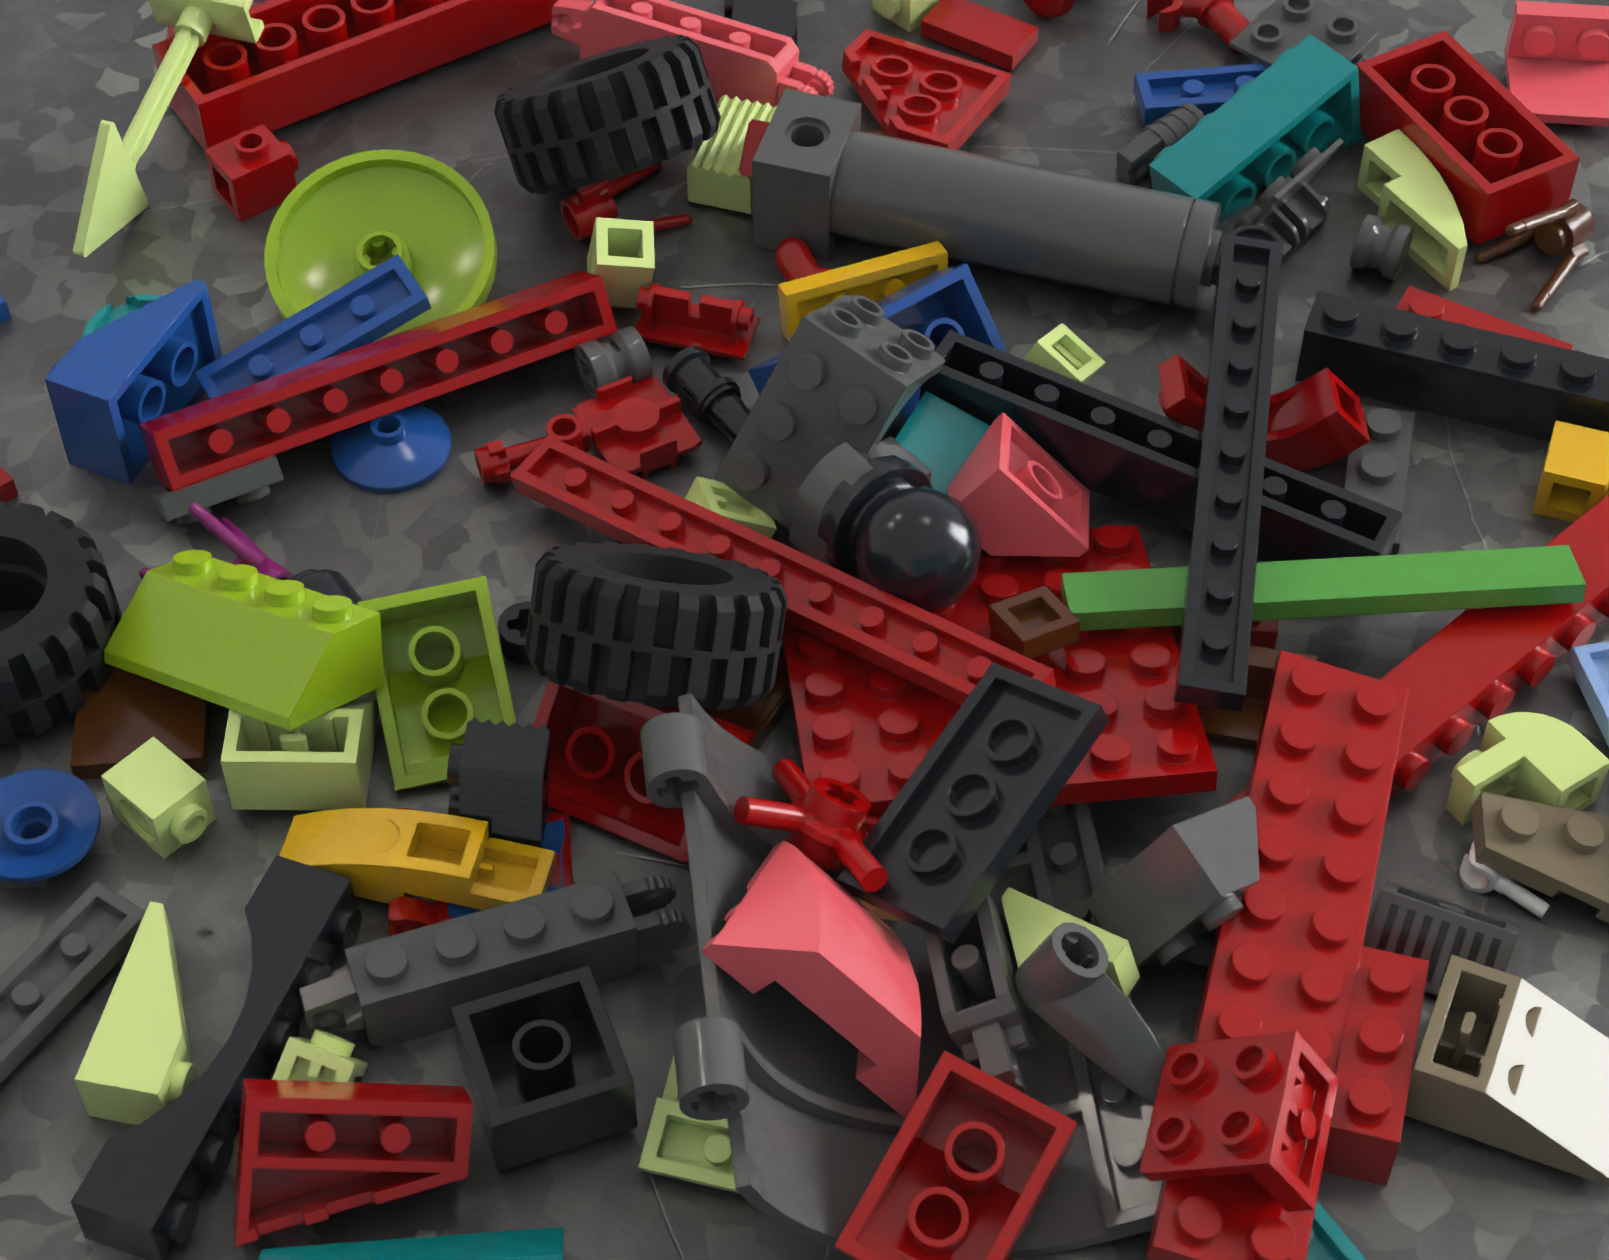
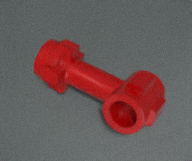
M559 414L547 422V436L554 437L586 453L591 450L589 433L578 417L572 414ZM547 436L505 448L501 440L484 443L482 448L475 449L474 457L482 483L484 485L492 482L501 484L511 481V471L515 470Z

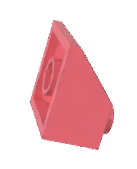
M1003 412L993 421L948 486L947 495L958 499L974 519L981 540V548L990 556H1082L1089 550L1090 491Z

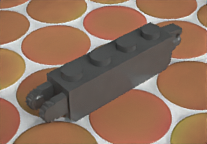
M613 873L346 948L344 950L348 965L332 972V976L299 988V997L307 1027L311 1034L314 1033L315 1029L322 1031L347 1027L348 1031L365 1029L369 1044L385 1048L454 1028L451 1007L587 965L590 966L597 986L627 978L640 967L639 954L662 948L666 944L672 945L673 942H679V939L685 938L684 935L689 933L688 929L690 926L684 911L680 912V909L674 910L671 908L670 910L664 909L663 912H658L660 908H666V905L672 904L671 901L676 899L675 895L677 892L671 877L667 878V875L661 876L658 874L657 876L651 875L647 879L644 877L621 884L617 873Z

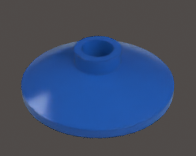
M415 404L336 432L331 443L332 460L341 477L357 488L376 493L403 492L427 483L442 471L451 454V436L446 423L438 414L422 405Z
M55 769L24 770L0 779V880L16 883L45 880L70 869L90 851L99 834L101 812L96 796L85 782L70 773Z

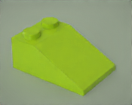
M486 575L357 602L358 606L379 612L381 617L384 685L375 689L396 793L447 782L451 744H464L467 722L476 718L480 723H483L490 719L494 725L504 721L508 726L517 722Z

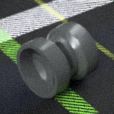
M632 326L613 332L608 342L599 343L595 340H590L577 345L574 349L579 376L591 398H596V388L631 375L633 383L648 377L653 378L652 362L647 347L639 332Z

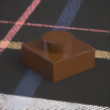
M1046 585L989 605V626L1011 650L1030 659L1079 642L1080 620Z

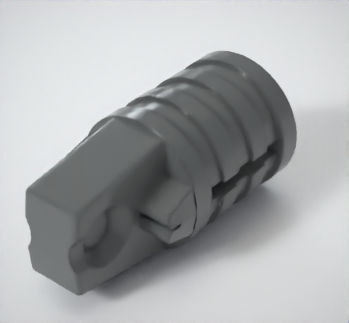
M1184 103L1167 113L1164 117L1142 128L1129 139L1128 144L1117 151L1116 175L1129 185L1151 177L1149 164L1155 160L1156 156L1164 148L1173 146L1194 129L1198 121L1205 115L1193 104Z

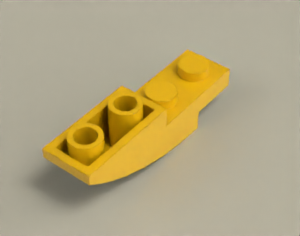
M346 808L296 815L293 818L279 854L281 857L350 878L354 896L389 904L396 897L415 895L478 910H485L546 893L555 868V851L489 837L487 821L450 814L390 808Z

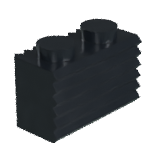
M476 718L467 722L464 744L452 743L450 747L447 784H452L448 814L487 821L489 837L542 848L548 815L550 730L545 725L535 729L531 724H528L522 728L517 722L510 726L504 721L494 725L490 719L483 723H480Z

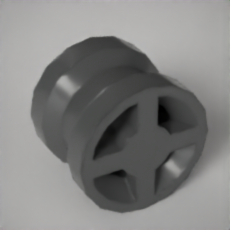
M1368 214L1361 225L1354 243L1350 267L1360 271L1370 267L1379 270L1383 278L1395 282L1408 255L1414 228L1404 224L1391 227L1385 225L1381 217Z

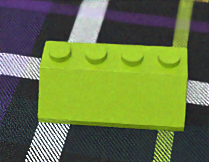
M205 550L179 552L173 556V561L147 571L103 651L104 663L288 731L384 685L381 617L379 612L352 604V600L345 596H328L304 588V584L296 580H279L258 573L257 568L251 565H234L213 558L212 554Z

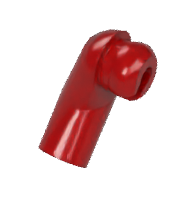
M788 237L777 245L775 263L786 282L832 270L818 266L809 245L802 239Z

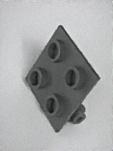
M1275 0L1229 43V47L1270 67L1282 52L1295 47L1311 34L1356 65V63L1368 59V56L1362 53V50L1379 34L1380 30L1320 0Z
M1339 138L1323 153L1316 147H1313L1291 169V172L1296 177L1292 179L1290 176L1285 178L1281 175L1257 199L1264 206L1263 209L1255 205L1238 221L1233 230L1245 225H1260L1273 230L1280 236L1284 246L1283 256L1294 249L1300 241H1303L1312 230L1323 223L1329 216L1330 200L1325 194L1315 192L1308 185V182L1344 141Z

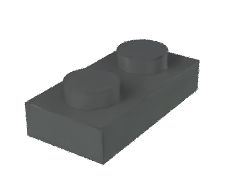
M272 455L174 491L163 484L150 488L149 491L156 511L167 522L176 519L178 524H188L199 521L189 512L188 508L192 503L200 504L206 511L212 514V505L232 498L238 504L260 499L271 492L269 485L282 481L284 478L277 457Z

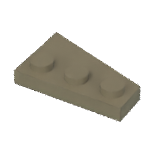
M1481 792L1471 807L1475 861L1550 897L1563 892L1597 908L1595 917L1609 923V816Z

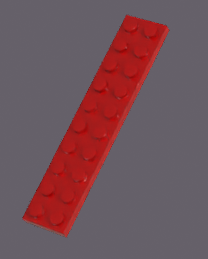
M1280 651L1273 666L1246 796L1250 798L1256 807L1260 880L1238 897L1244 908L1233 918L1217 927L1192 1043L1297 1031L1326 1065L1336 1073L1346 1012L1354 998L1408 699V688L1287 651ZM1250 1173L1162 1180L1146 1258L1152 1260H1306L1315 1208L1308 1211L1287 1212Z

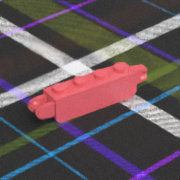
M558 0L552 7V34L580 46V59L598 55L618 47L633 45L637 42L655 40L659 37L688 36L699 46L717 104L720 98L726 94L730 99L737 96L741 101L747 98L751 103L758 101L762 106L769 103L772 107L778 105L785 88L830 97L833 93L832 90L835 88L833 86L834 81L831 79L832 76H829L827 71L817 70L814 66L798 62L799 48L791 37L669 0Z

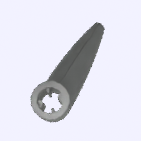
M1062 923L1019 966L1015 974V985L1020 997L1036 1014L1084 1055L1154 1106L1163 1065L1167 1062L1160 1045L1134 1006L1105 973L1109 965L1108 954L1100 939L1085 926L1076 923Z

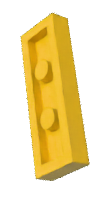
M939 241L778 284L782 334L790 342L803 316L844 295H861L874 302H878L935 271L947 269L948 253Z

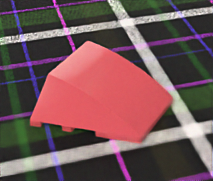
M783 840L772 848L747 884L748 892L738 905L729 910L724 917L726 924L719 934L708 940L701 952L752 994H755L773 981L780 984L858 1049L855 1078L901 1116L907 1118L917 1100L921 1043L919 986L908 952L899 937L887 924L799 849Z

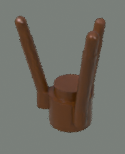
M1574 198L1570 199L1556 208L1507 225L1506 233L1513 236L1477 253L1476 260L1479 263H1484L1534 239L1537 246L1548 255H1564L1565 258L1531 303L1532 311L1538 312L1552 297L1575 264L1589 255V250L1584 242L1589 240L1594 233L1595 224L1593 217L1584 205Z

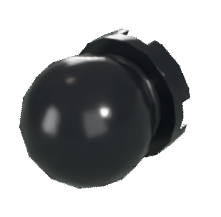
M895 455L875 457L869 460L868 463L874 469L863 474L852 486L845 480L837 485L824 506L818 527V536L827 545L828 555H826L828 561L840 571L862 579V581L929 612H934L960 600L978 576L981 540L976 522L958 499L933 489L926 475L909 461Z

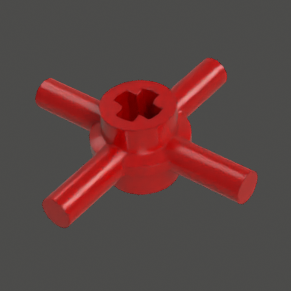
M783 759L775 764L771 775L792 801L791 804L741 796L736 801L734 819L737 824L790 832L786 842L794 845L821 869L839 870L844 865L867 892H876L886 884L888 879L887 871L863 844V841L880 818L867 816L871 808L869 800L850 785L830 778H816L812 783L793 760Z

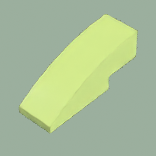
M1400 129L1365 144L1356 187L1379 206L1377 216L1381 217L1385 225L1396 227L1404 224L1413 227V237L1408 256L1448 291L1457 288L1468 244L1463 220L1456 202L1440 173L1421 149Z

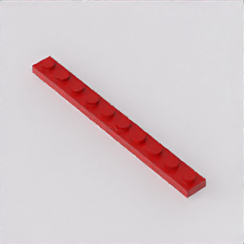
M549 435L510 475L517 493L621 543L630 545L632 543L647 544L652 547L684 549L687 552L697 554L705 553L718 556L720 559L745 563L750 568H759L768 572L769 576L776 577L780 581L788 598L785 614L786 622L961 706L992 663L1056 687L1054 670Z

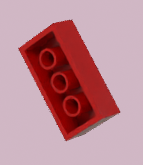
M1446 31L1356 63L1359 77L1361 130L1373 141L1400 129L1421 149L1440 173L1453 195L1463 220L1465 234L1475 245L1505 234L1507 225L1556 208L1569 201L1580 157Z

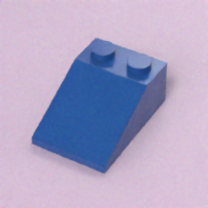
M195 279L80 338L61 360L54 363L48 376L45 378V382L69 464L130 485L150 461L138 424L194 405L205 393L194 372L222 357L206 282Z

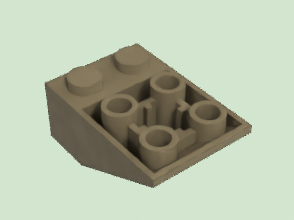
M1451 955L1410 1079L1405 1116L1609 1187V1038L1523 978Z

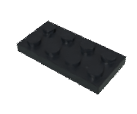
M992 663L863 841L866 848L887 871L888 879L886 884L876 892H867L846 867L837 877V880L854 897L954 944L1110 720L1102 706Z

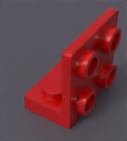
M1297 1031L1170 1046L1165 1056L1167 1062L1163 1065L1139 1168L1140 1172L1149 1181L1250 1173L1287 1212L1314 1210L1339 1081L1335 1073Z

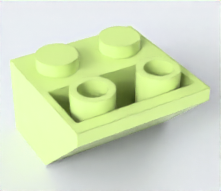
M357 698L291 731L229 709L220 762L232 809L324 811L366 808L379 714L377 698Z

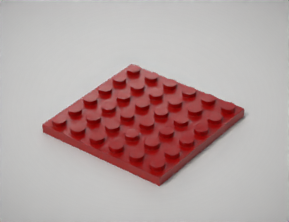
M1106 525L1101 528L1089 529V550L1080 557L990 556L981 548L978 576L957 603L931 613L1010 649L989 626V605L1044 585L1063 603L1060 592L1061 573L1151 568L1137 525ZM784 621L781 648L801 770L812 783L816 778H830L857 789L871 804L867 816L881 818L961 705ZM1171 626L1079 631V642L1032 658V660L1054 670L1056 688L1101 705L1110 720L1050 806L1216 791L1218 769L1197 705L1174 701L1179 651Z

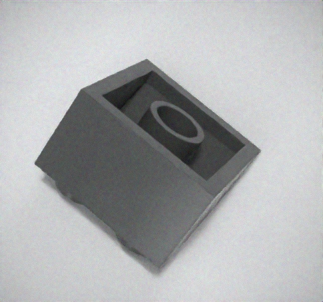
M1246 796L1172 825L1084 901L1104 930L1128 940L1137 968L1157 959L1163 968L1172 965L1198 946V942L1193 937V934L1204 925L1208 931L1214 930L1233 918L1244 908L1238 897L1260 880L1255 805Z

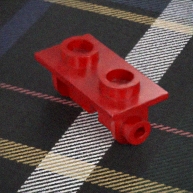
M653 283L650 288L641 287L637 296L636 307L638 310L643 311L635 329L639 332L643 341L682 349L698 346L707 354L744 361L760 323V317L755 316V310L745 307V301L743 300L732 301L702 295L699 305L692 304L691 292L661 287L657 283Z

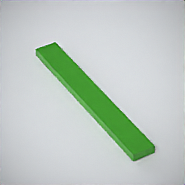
M1569 545L1257 562L1252 621L1583 602L1586 582ZM1188 566L1061 573L1060 592L1062 601L1080 620V631L1182 625Z

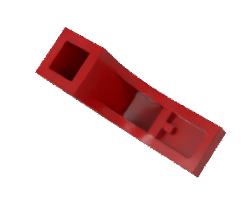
M1176 354L1158 365L1162 392L1159 393V403L1169 419L1201 431L1207 379L1179 354ZM1328 368L1321 370L1288 390L1270 395L1265 457L1302 472L1335 461L1370 442L1360 397Z

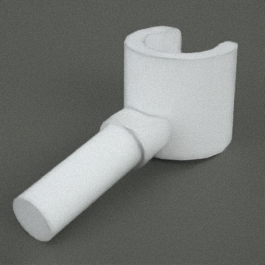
M1474 841L1472 842L1469 854L1464 855L1459 871L1462 885L1466 889L1477 893H1487L1495 890L1541 919L1550 904L1513 881V879L1492 870L1484 864L1477 863L1475 861Z

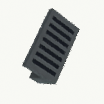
M1387 880L1381 890L1364 946L1428 960L1429 967L1425 991L1438 996L1451 955L1506 972L1521 925Z

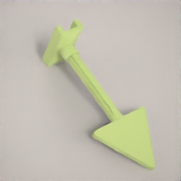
M148 0L156 22L174 26L175 37L123 137V142L114 122L101 120L99 124L73 247V255L86 258L147 208L148 199L135 171L141 155L147 150L197 48L204 46L209 34L257 44L264 29V24L262 20L250 17L249 9L254 0Z

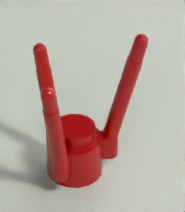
M658 162L649 168L628 173L625 176L623 175V177L577 188L576 194L561 200L560 210L573 237L577 241H582L592 236L596 217L618 218V210L613 196L659 170L662 163ZM689 214L644 221H653L654 231L689 225L692 222V217Z

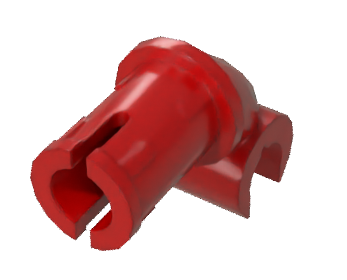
M1147 0L1146 19L1148 20L1159 14L1158 32L1176 30L1180 27L1182 18H1196L1203 28H1209L1216 33L1233 54H1241V52L1229 47V43L1250 22L1235 8L1234 0Z

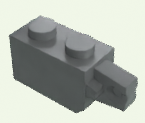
M988 894L954 944L930 932L923 931L941 1016L949 1036L963 1054L965 1062L978 1069L981 1068L987 1074L1021 1092H1025L1019 1054L1040 1047L1032 1009L1020 997L1015 985V974L1018 966L1007 922Z

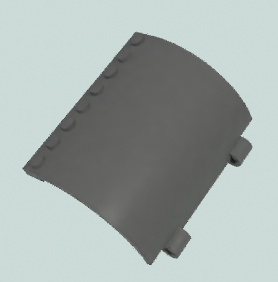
M689 693L678 697L680 713L673 712L658 715L647 721L640 732L647 797L652 803L664 808H683L707 1017L697 1018L682 1024L675 1030L672 1036L679 1107L683 1114L693 1119L712 1121L726 1118L728 1120L735 1188L754 1208L772 1221L797 1234L834 1246L906 1118L901 1116L855 1078L858 1049L780 984L773 981L755 994H752L701 952L708 940L720 933L726 924L724 917L729 910L738 905L748 892L747 884L772 848L783 840L786 841L790 833L737 824L734 819L736 801L741 796L790 804L792 801L771 775L773 767L781 760L743 743L727 732L703 710L694 696ZM1090 802L1054 805L1048 808L989 892L990 897L1005 920L1006 916L1001 897L1007 888L1010 887L1103 929L1084 902L1107 882ZM843 865L839 870H822L840 884L837 877L845 866ZM881 919L896 933L905 946L919 986L921 1043L917 1087L918 1098L944 1050L963 1061L965 1059L949 1036L941 1016L923 929L911 923ZM1131 990V992L1127 996V999L1136 1009L1133 993ZM1032 1010L1040 1047L1019 1054L1026 1090L1022 1093L1076 1121L1077 1126L1071 1148L1009 1258L1031 1257L1075 1250L1151 1231L1162 1180L1149 1181L1140 1172L1139 1168L1154 1106L1089 1059Z

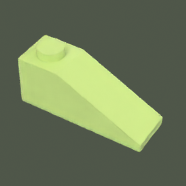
M151 901L75 1077L88 1116L132 1125L143 1123L175 1101L198 1079V1068L192 1060L174 938L164 905Z

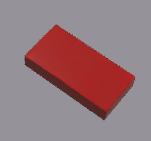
M940 0L921 20V36L1010 71L1019 64L1038 42V27L968 0Z

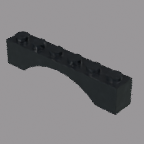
M278 855L275 856L245 907L252 940V972L245 1005L231 1036L208 1069L175 1101L143 1123L106 1141L71 1200L85 1238L146 1260H167L177 1242L183 1243L190 1236L198 1218L199 1202L211 1180H219L230 1164L234 1149L233 1141L239 1132L243 1079H269L281 1058L288 1038L299 1036V1024L304 1017L299 997V988L331 977V967L342 948H350L358 935L362 914L357 909L350 878Z

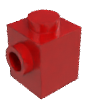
M264 124L241 132L237 136L204 150L213 193L239 222L283 203L285 198L296 187L294 172L299 170V164L295 152L287 141H279Z

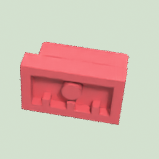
M1516 0L1504 49L1507 89L1543 123L1609 127V6Z

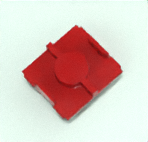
M632 375L596 388V398L576 404V407L571 408L573 414L580 419L582 425L586 426L589 438L605 462L633 475L638 473L644 480L648 479V472L665 465H669L671 469L677 468L676 458L694 452L702 445L701 438L681 411V400L677 395L671 397L658 377H648L634 383Z

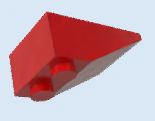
M944 1050L835 1243L834 1249L853 1260H1007L1038 1209L1071 1148L1077 1122Z

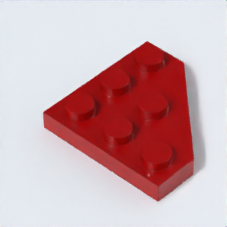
M865 29L843 51V73L885 134L890 137L959 150L1007 96L1010 89L1011 73Z

